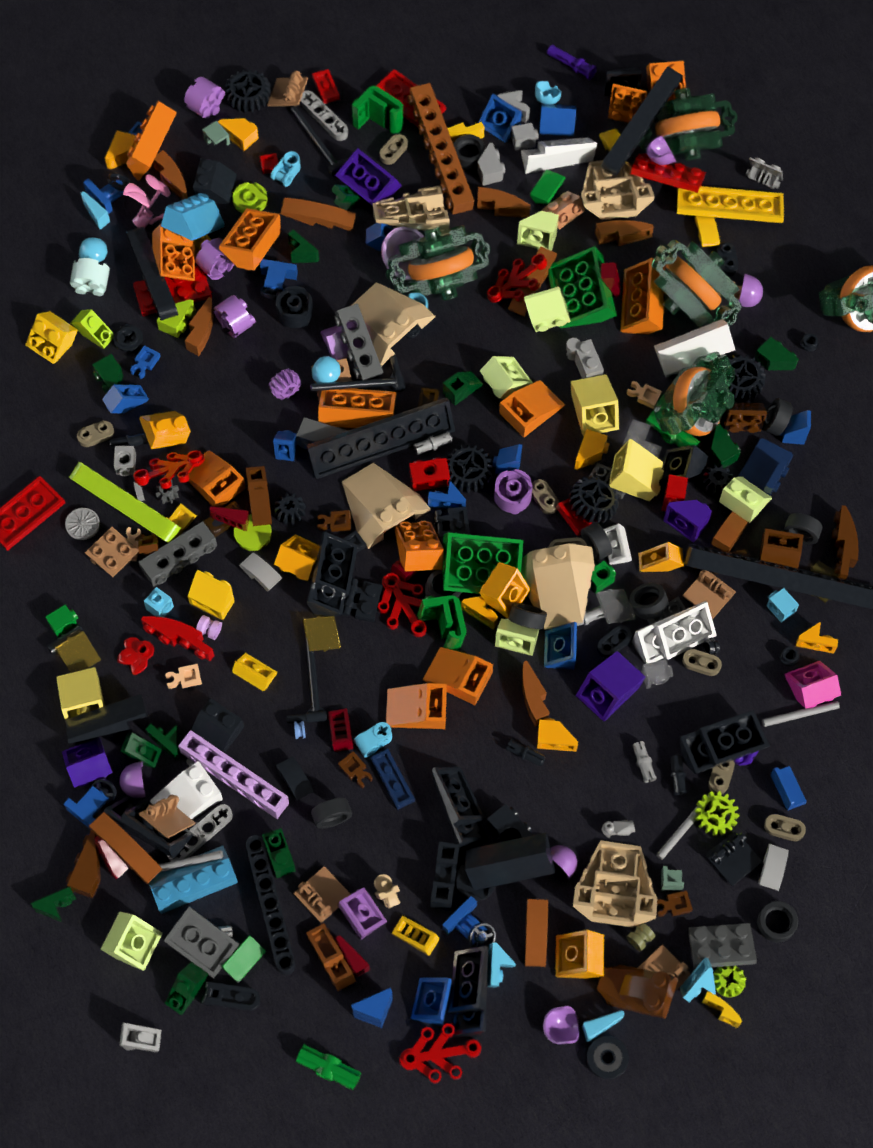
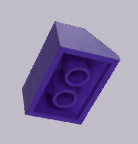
M358 148L335 175L372 206V203L391 198L401 186L396 178Z

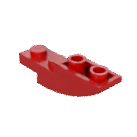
M142 617L143 629L150 635L153 633L157 635L158 639L165 645L170 644L175 647L179 643L183 648L193 650L194 654L202 660L205 658L211 661L214 657L213 648L202 642L204 640L202 632L194 627L164 617Z

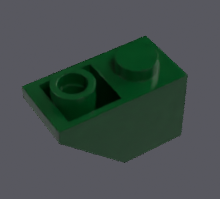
M772 337L755 354V361L760 362L767 370H794L799 360L793 352L788 351L778 340Z
M112 354L92 364L94 369L92 374L97 382L101 381L103 384L102 389L105 394L114 384L121 385L123 379L122 369Z
M471 371L457 372L443 382V394L455 406L483 386V383Z
M718 424L714 432L709 457L717 468L722 464L723 468L738 461L740 448L730 439L728 431Z
M282 828L262 834L276 878L296 872Z
M191 962L179 972L165 1004L182 1015L201 990L208 973Z

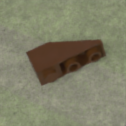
M265 467L246 468V486L253 526L271 525L272 519Z
M91 830L90 834H87L84 838V848L81 853L77 854L75 859L76 866L73 872L70 871L66 883H68L67 886L71 887L73 892L93 899L101 881L99 850L94 841V838L98 836Z

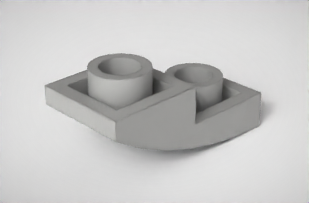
M252 553L239 565L251 579L255 578L267 592L282 579L267 562L255 553Z
M768 844L763 860L764 866L758 881L759 885L779 891L789 850Z

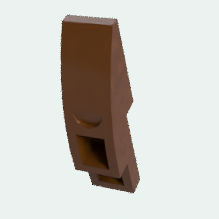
M842 505L839 512H835L834 522L836 523V528H833L831 539H834L833 547H838L837 557L839 558L834 574L837 575V578L846 580L849 567L854 568L858 561L859 549L854 521L847 507Z

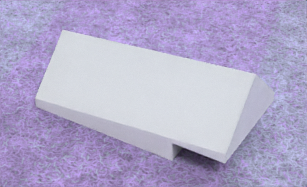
M589 137L539 141L538 149L521 150L525 174L593 161L597 142Z
M723 319L654 346L665 377L686 371L692 367H698L701 364L704 365L716 361L718 356L735 350L729 326Z
M704 601L637 630L632 644L644 663L648 666L662 658L669 660L703 643L705 640L717 636L708 602Z

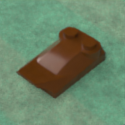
M618 965L604 968V976L600 978L597 991L604 997L609 1006L666 1019L678 979L663 971L653 972Z

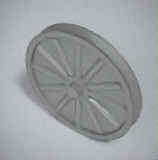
M78 508L67 516L65 527L72 538L87 540L98 532L100 520L93 510Z

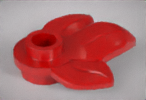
M130 637L124 640L126 649L119 653L117 662L131 665L132 674L137 675L147 667L148 659L154 654V646L149 641H140L136 637ZM146 647V651L142 653V649Z

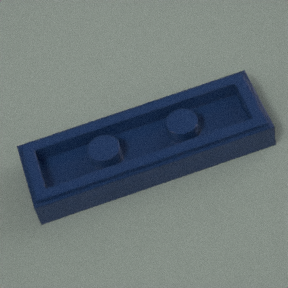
M387 748L371 756L370 759L396 809L399 810L415 802V798L389 749Z

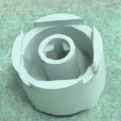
M80 258L78 262L74 261L70 284L78 294L93 292L96 296H103L106 291L110 268L106 264H103V266L99 265L98 260Z

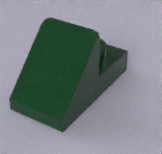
M334 185L331 190L336 195L335 204L347 211L364 200L347 185Z
M294 230L288 233L289 245L293 249L291 252L292 263L319 261V252L313 245Z
M150 724L145 729L147 735L172 758L177 760L179 758V731L177 725L166 735L159 726L155 728Z
M127 733L121 748V752L128 755L127 760L135 763L142 761L143 765L155 768L162 750L134 733Z
M68 887L31 904L36 912L62 922L57 907L70 905L76 897L71 887Z

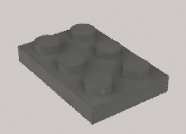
M190 906L164 940L213 978L240 944Z
M750 923L688 928L694 968H697L705 957L709 959L711 967L756 964L757 958Z

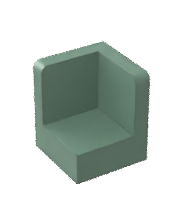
M217 121L202 129L204 140L207 144L213 142L216 145L221 141L227 146L230 144L229 134Z
M663 866L661 870V892H682L684 887L682 870H668L667 866Z

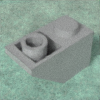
M489 143L478 161L477 172L483 186L503 181V173H505L504 164L500 163L499 151L494 148L493 143Z

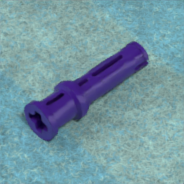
M554 45L549 47L547 52L549 56L572 67L575 73L583 74L588 80L592 79L597 66L586 63L583 58L577 59Z

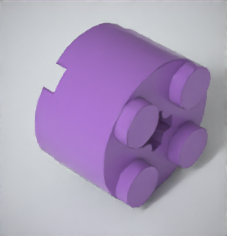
M199 77L195 80L197 83L194 86L190 85L184 99V102L187 104L186 107L203 118H208L211 115L215 116L219 112V105L225 95V91L208 79Z
M215 238L211 241L205 240L201 244V250L194 258L195 263L212 280L222 278L224 276L222 273L226 270L229 272L234 266L232 261L219 249V245L223 241L221 238Z
M231 295L214 307V310H216L214 313L223 328L226 327L230 330L228 334L233 338L239 336L256 322L254 317L250 313L248 314L246 310L247 305L241 298L238 300L235 295Z
M518 469L502 472L495 481L494 501L497 506L503 511L512 514H518L526 509L532 497L533 487L530 477Z

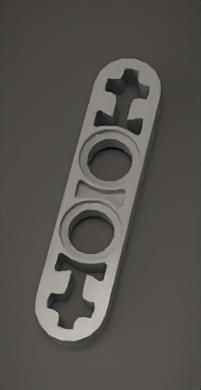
M304 91L300 105L334 139L338 141L345 140L348 136L347 126L313 92ZM315 108L323 109L320 113H316L313 110ZM328 118L334 120L330 124L325 123V120Z
M222 804L213 809L189 830L193 833V836L198 838L197 844L194 846L186 844L185 848L189 851L186 852L183 849L180 852V858L175 857L173 859L168 856L169 861L189 858L232 820L231 808L228 805ZM220 811H222V812L228 811V812L226 813V814H227V817L224 818V817L222 816L221 818H219V817H220L219 812H220ZM212 817H215V820L218 819L219 825H216ZM205 823L213 824L211 832L206 833L202 830Z

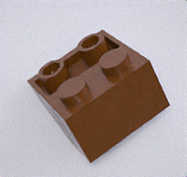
M726 402L723 410L724 428L730 432H761L767 415L764 404Z
M765 528L761 541L759 560L798 568L802 552L803 535Z

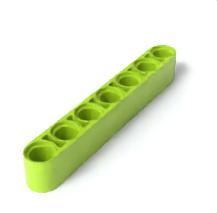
M81 462L77 463L69 476L71 480L168 543L174 540L181 529L180 526Z

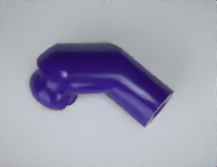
M759 751L733 760L734 764L738 766L751 764Z

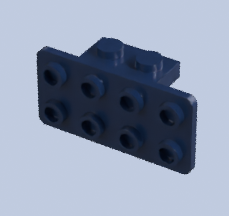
M762 438L757 443L738 477L742 476L771 496L780 487L781 482L779 480L781 477L785 478L789 471L788 465L793 458V454Z

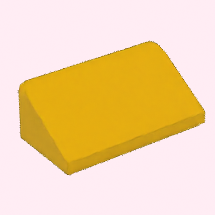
M244 653L235 662L232 670L234 674L262 691L267 689L277 675V671L247 653Z

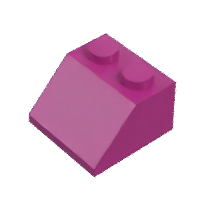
M821 661L785 673V677L796 700L806 709L841 696L837 674Z

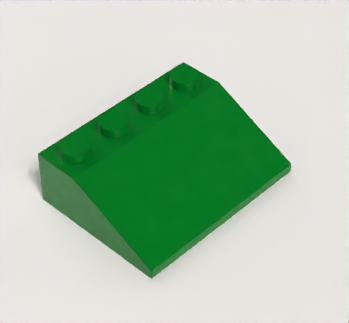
M595 246L553 263L548 271L551 289L555 287L560 288L569 313L570 322L559 326L560 328L600 323L617 316L611 290L601 278V265L605 263L604 257Z
M458 533L444 534L443 591L480 594L481 587L486 583L492 570L499 562L518 568L521 573L523 540Z

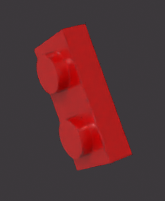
M329 69L312 74L324 104L340 100L339 92Z
M569 499L558 503L556 509L575 534L579 536L581 535V529L589 526L592 522L589 523L587 519L582 520L580 515L576 516V511L571 510L572 505H569Z

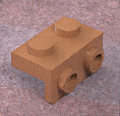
M567 191L562 193L553 202H550L542 211L558 214L557 228L561 229L582 214L585 208L580 196Z

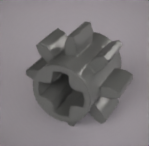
M172 480V486L168 489L156 486L158 491L156 497L157 499L162 498L163 504L165 502L172 504L175 498H179L177 493L179 491L178 485L173 486Z

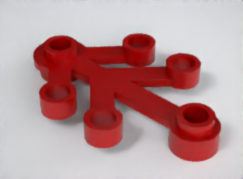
M541 253L534 255L531 260L532 265L521 273L519 271L525 267V263L521 258L514 260L511 274L507 269L500 270L496 285L490 287L487 291L488 300L496 303L502 298H514L519 302L524 299L525 294L521 289L508 291L510 288L529 287L531 291L537 290L540 287L537 279H523L537 269L543 270L546 268L547 259Z
M194 450L187 455L171 452L166 456L168 461L159 460L158 458L151 459L149 461L150 469L155 471L149 473L146 469L135 471L133 473L135 483L139 486H144L149 483V479L166 474L159 480L162 489H168L172 486V478L183 467L185 468L177 474L180 483H185L190 479L189 473L194 467L200 466L205 461L204 455L200 451Z
M394 573L385 575L382 579L385 591L382 600L378 604V611L382 614L388 613L392 592L396 597L391 616L387 619L388 628L394 630L398 627V617L402 608L411 623L412 634L416 637L424 636L427 631L426 623L418 620L410 607L412 605L420 608L422 600L403 595L400 590L411 591L415 597H420L423 594V586L403 582ZM390 581L395 582L394 585H389L388 583ZM416 588L421 589V591L418 592V593L415 592L414 590H415ZM382 605H386V606H387L386 609H381L380 607H381ZM390 621H395L396 624H395V625H390L389 622H390ZM421 628L422 632L418 633L415 630Z
M447 1023L442 1027V1033L428 1052L420 1053L426 1042L434 1037V1031L430 1027H425L421 1031V1037L412 1049H405L401 1053L400 1064L406 1070L417 1069L427 1076L431 1083L435 1084L441 1080L440 1071L436 1069L431 1070L422 1063L430 1060L449 1073L452 1079L457 1080L462 1076V1069L459 1066L451 1065L443 1058L463 1054L470 1058H475L481 1052V1044L477 1040L471 1039L465 1045L441 1049L447 1039L454 1035L455 1031L454 1026ZM446 1027H450L452 1029V1032L450 1034H446L444 1032V1029ZM425 1031H430L432 1035L426 1038L423 1034ZM471 1044L476 1045L477 1049L475 1051L469 1050ZM409 1055L414 1057V1061L411 1063L406 1060ZM458 1069L460 1074L453 1076L452 1070ZM437 1073L439 1075V1078L437 1080H433L431 1078V1074Z

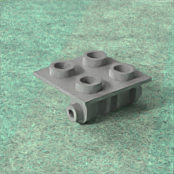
M750 157V168L752 169H748L746 172L748 178L757 181L759 176L758 183H760L763 175L766 174L762 184L766 183V186L778 189L780 185L778 180H783L781 168L774 164L769 166L760 158L755 157L753 159Z

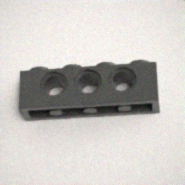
M358 303L337 310L334 320L337 327L340 326L342 333L340 336L343 344H347V355L350 362L353 361L355 368H353L355 377L360 380H368L381 375L383 370ZM347 322H353L356 326L355 330H349L346 326ZM354 339H359L362 342L361 348H356L353 345ZM365 356L368 359V365H362L359 358Z
M202 521L158 549V551L139 561L141 571L153 587L157 584H162L169 576L178 574L185 566L195 563L205 553H211L217 546L216 538ZM194 543H199L197 547L191 546ZM178 553L183 554L181 557H175ZM163 563L167 564L164 568L159 567Z

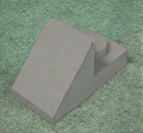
M522 91L499 94L498 97L522 111L521 121L526 123L529 119L530 107L520 103L522 101Z
M122 1023L120 1046L126 1050L140 1049L157 1052L160 1046L161 1030Z

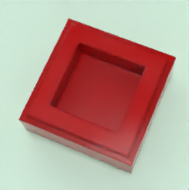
M276 153L259 156L263 174L271 173L279 163Z

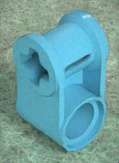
M293 151L287 152L272 170L271 179L282 182L285 187L289 186L301 169L299 155Z
M380 722L355 737L354 743L365 758L373 755L377 750L391 742V727L388 723Z

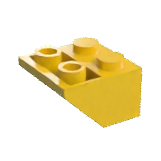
M51 311L39 313L36 316L25 345L52 364H55L72 346L78 329Z
M196 571L188 594L189 603L224 620L235 602L231 585L225 580L219 581L215 579L209 572Z

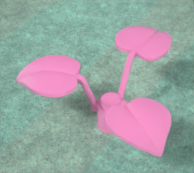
M149 174L146 176V181L157 190L151 201L146 197L145 192L133 183H129L123 192V195L130 196L143 204L138 214L132 220L138 228L142 226L145 228L148 224L152 225L157 220L163 219L164 214L153 219V213L149 209L160 193L165 197L170 196L169 188Z

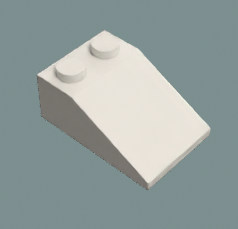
M198 761L181 772L153 797L150 802L154 805L161 799H167L169 795H177L179 797L177 808L193 820L223 799L221 792Z

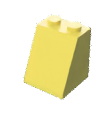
M607 375L571 381V396L582 435H585L586 429L598 433L619 430L618 399Z
M629 439L614 456L609 481L610 487L650 501L660 492L659 480L664 472L662 470L663 462L634 440Z
M95 667L57 676L61 709L65 720L105 706Z

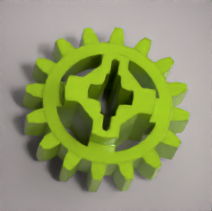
M718 791L716 796L713 792H710L708 797L704 795L702 801L697 802L700 808H696L694 811L699 814L695 820L701 821L700 828L706 827L705 833L711 830L713 836H715L719 831L722 836L725 834V830L730 832L732 830L731 826L737 825L734 819L739 818V814L735 813L739 807H733L732 804L735 800L729 801V794L722 797L721 791ZM709 803V810L704 812L706 804ZM716 811V813L720 812L722 814L718 816L717 814L714 815L712 813ZM729 815V820L727 824H725V817Z

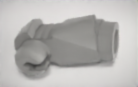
M633 820L614 821V823L607 821L602 825V832L608 838L617 834L629 836L635 832Z

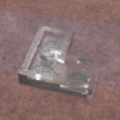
M633 419L623 445L629 439H632L657 458L662 449L659 445L645 441L651 425Z

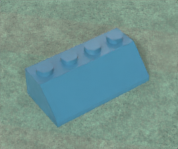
M199 193L166 206L161 227L193 241L223 228L225 223L215 201L209 199L208 195Z
M224 846L203 853L207 854L222 850V859L159 872L149 882L161 914L238 883Z

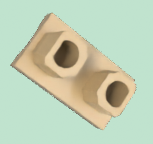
M382 874L377 876L374 881V886L378 890L375 892L376 898L383 900L386 908L399 904L400 901L396 892L400 891L398 885L392 884V879L388 875Z

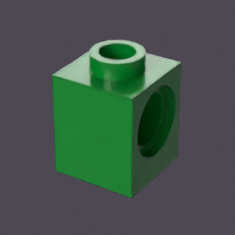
M605 561L594 567L590 588L595 594L614 583L616 576L614 568ZM602 574L606 578L601 579L597 575Z
M66 605L46 616V620L57 638L61 636V633L65 634L78 625L76 622L78 616L73 609L69 610Z

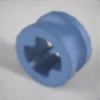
M304 720L301 723L295 721L296 739L300 736L306 738Z

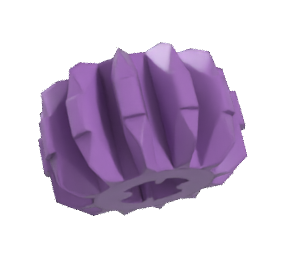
M290 369L281 370L280 373H276V376L272 377V381L269 383L272 394L281 400L288 399L291 395H294L301 386L299 376Z

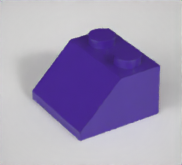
M698 500L669 502L663 521L694 543L706 529L712 510H710L708 505L700 503Z
M100 737L62 751L74 788L85 786L95 779H103L112 773Z

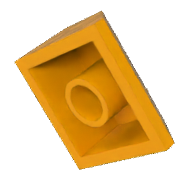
M176 411L140 416L139 419L151 449L185 444L187 442L190 429L184 415Z
M295 534L281 544L274 565L284 572H290L296 575L297 578L308 581L313 577L320 546Z
M499 562L492 570L486 583L481 587L479 593L489 606L508 618L512 604L522 603L530 591V587L518 568Z
M584 930L556 935L555 977L588 979L604 976L603 934Z

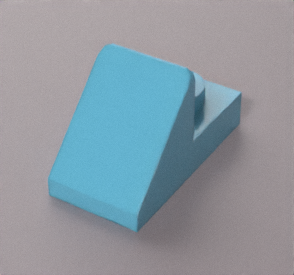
M497 943L489 945L487 987H497L499 982L502 983L503 970H500V967L516 966Z
M706 957L680 987L683 998L688 1002L700 994L702 987L714 995L716 994L713 969L709 959Z

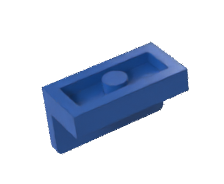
M788 766L780 770L778 767L774 768L771 778L787 811L806 804L807 801L791 767Z

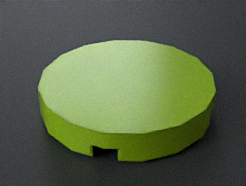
M243 183L233 192V205L241 213H244L247 208L262 211L267 205V192L258 183Z
M249 515L247 531L234 528L236 542L241 548L248 551L262 549V547L270 542L272 537L271 525L253 526L251 515Z

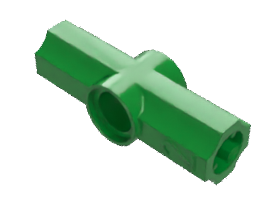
M657 409L646 420L647 424L661 433V437L668 444H675L678 447L691 445L698 447L700 441L681 428L677 420H670Z
M306 1045L301 1048L296 1060L297 1063L315 1071L318 1076L331 1082L335 1081L352 1090L356 1087L361 1076V1072L343 1064L338 1058L327 1053L322 1054Z

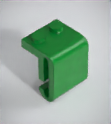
M371 86L359 98L354 100L352 104L353 126L358 130L368 119H371L383 128L387 126V120H389L391 133L402 131L403 104L377 86Z
M453 595L443 597L428 596L422 599L417 614L418 620L429 621L438 619L442 639L446 638L444 648L459 652L466 635V626L458 597Z

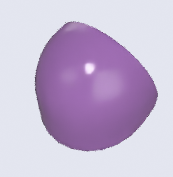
M657 136L649 143L647 154L652 162L658 165L676 162L662 136Z
M745 274L738 304L742 307H752L760 302L763 296V287L758 279Z
M142 761L128 765L120 775L119 783L121 789L126 795L133 798L145 797Z
M563 845L551 847L552 860L563 869L569 880L577 868L575 853Z
M570 1006L557 1007L547 1013L543 1022L546 1037L556 1044H570L577 1041L579 1022L573 1008Z

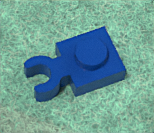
M144 346L135 358L136 364L131 367V374L134 375L136 371H141L139 378H144L145 370L151 371L161 357L160 353Z

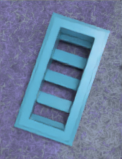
M83 191L81 193L83 204L98 228L102 229L110 222L108 211Z
M617 1011L584 1022L582 1029L586 1041L593 1040L621 1021L625 1015L624 1011Z

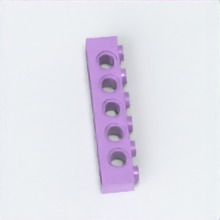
M190 730L179 744L181 754L194 763L199 761L207 772L274 818L278 819L288 806L289 800L287 795Z

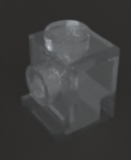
M666 659L643 664L641 672L646 677L644 679L646 689L651 688V684L654 683L655 685L664 684L668 681L669 677H673L672 667L667 664Z

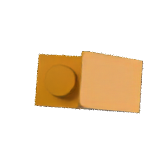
M482 596L467 598L462 601V610L491 629H494L498 624L497 614L492 609H486L488 604Z
M821 622L799 635L795 646L834 654L838 647V639H834L829 635L819 636Z

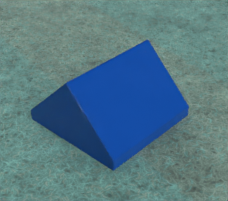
M492 94L478 123L482 122L486 131L507 142L511 137L512 126L521 125L522 111L497 95Z
M542 104L539 134L574 136L576 106Z
M576 622L545 631L544 667L574 669L577 643Z
M420 978L411 1019L443 1026L452 979Z
M391 988L351 1005L354 1018L382 1028L393 1001Z

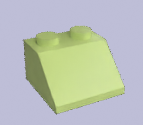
M540 211L521 220L518 227L517 244L536 249L544 247L552 251L557 235L559 215L553 212Z
M559 287L524 297L535 332L546 331L548 328L563 326L570 322L567 305Z
M493 356L480 370L484 376V381L492 387L493 393L502 399L533 383L514 357Z
M741 476L734 477L725 486L719 502L750 523L770 502L772 497Z
M501 618L496 632L495 647L533 656L539 629L527 628L511 622L508 618Z
M119 912L101 950L122 962L144 971L163 933L133 914Z

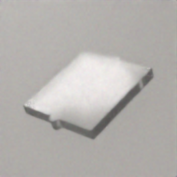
M609 589L608 591L596 593L608 624L623 623L624 621L635 619L624 589Z

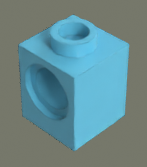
M157 587L144 600L146 610L156 617H165L174 607L171 597Z
M785 588L779 592L777 590L772 592L768 597L769 600L766 605L781 623L793 615L799 606Z

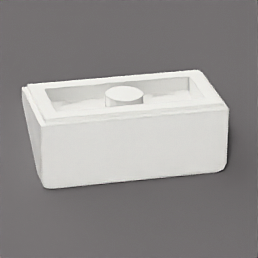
M618 523L603 529L612 546V554L608 556L609 564L632 561L625 528Z

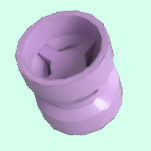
M203 615L196 629L202 632V635L206 634L208 638L215 640L221 631L222 622L212 621L210 617Z

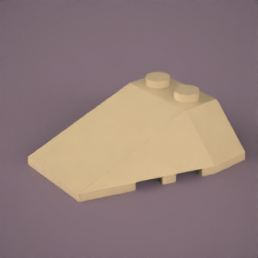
M603 160L589 162L581 198L584 207L601 220L637 216L654 200L651 186L645 184L642 177L630 174L632 166L628 162L624 164L617 176L612 175L601 167Z
M441 186L422 188L418 190V193L410 196L409 193H405L403 198L396 200L392 197L372 203L376 223L404 226L430 232H442L449 229V216L447 210L444 209Z
M377 282L352 304L358 303L381 366L395 354L391 347L416 324L422 329L435 317L422 303Z
M374 463L342 481L356 531L364 540L368 549L384 540V532L410 516L416 520L431 511L420 494Z
M568 543L533 550L522 558L521 575L530 587L527 595L534 607L547 612L544 624L545 630L572 622L577 624L583 623L588 601L587 595L591 586L592 571H594L595 567L592 547Z
M600 841L579 883L575 886L573 907L590 921L626 927H634L656 919L657 897L652 888V881L647 872V865L641 846Z

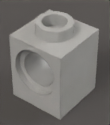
M532 123L512 126L511 139L515 151L535 147L536 140H538L537 129L533 128Z
M115 446L114 468L116 475L129 476L135 472L136 452L134 446Z

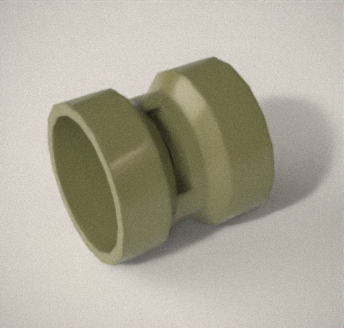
M645 923L637 925L635 932H630L626 936L629 943L638 951H642L646 947V943L648 941L651 942L656 937L654 932Z

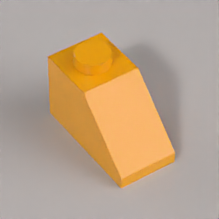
M245 118L221 119L218 121L229 134L230 141L243 151L258 139L257 126Z
M116 131L105 157L107 169H113L127 162L129 157L126 155L131 146H135L136 143L133 141L136 135Z
M586 429L574 469L579 470L601 460L603 453L607 454L610 443H607L608 435Z
M670 542L638 553L639 571L664 572L684 566L683 549Z
M553 718L539 720L537 749L577 751L578 741L560 721H555Z

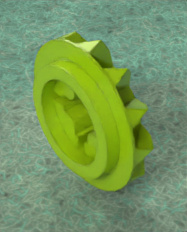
M737 966L718 967L713 973L715 990L722 996L735 997L745 988L746 977L743 974V970ZM731 973H733L732 980L735 981V983H731L726 988L727 980H725L724 977H728Z

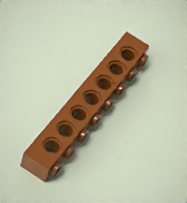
M431 84L411 87L408 102L410 106H413L415 120L419 122V132L425 138L424 145L426 149H429L430 162L435 165V175L437 179H440L442 194L445 193L447 208L451 209L452 214L473 210L474 199Z

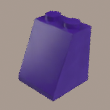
M617 651L589 672L575 696L605 722L639 689L646 677Z

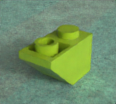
M191 299L175 303L178 316L162 321L158 318L159 330L176 338L180 336L181 332L184 333L189 319H192L196 312L194 301Z
M92 309L81 310L71 322L84 337L101 348H105L114 338V333Z

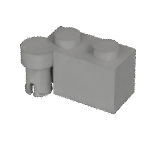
M570 338L566 343V356H568L569 360H575L582 379L603 375L604 369L592 340L580 342L577 338Z

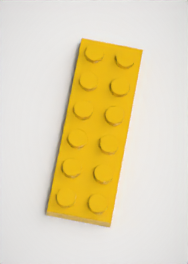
M701 186L699 192L696 193L678 188L677 214L783 223L784 193Z

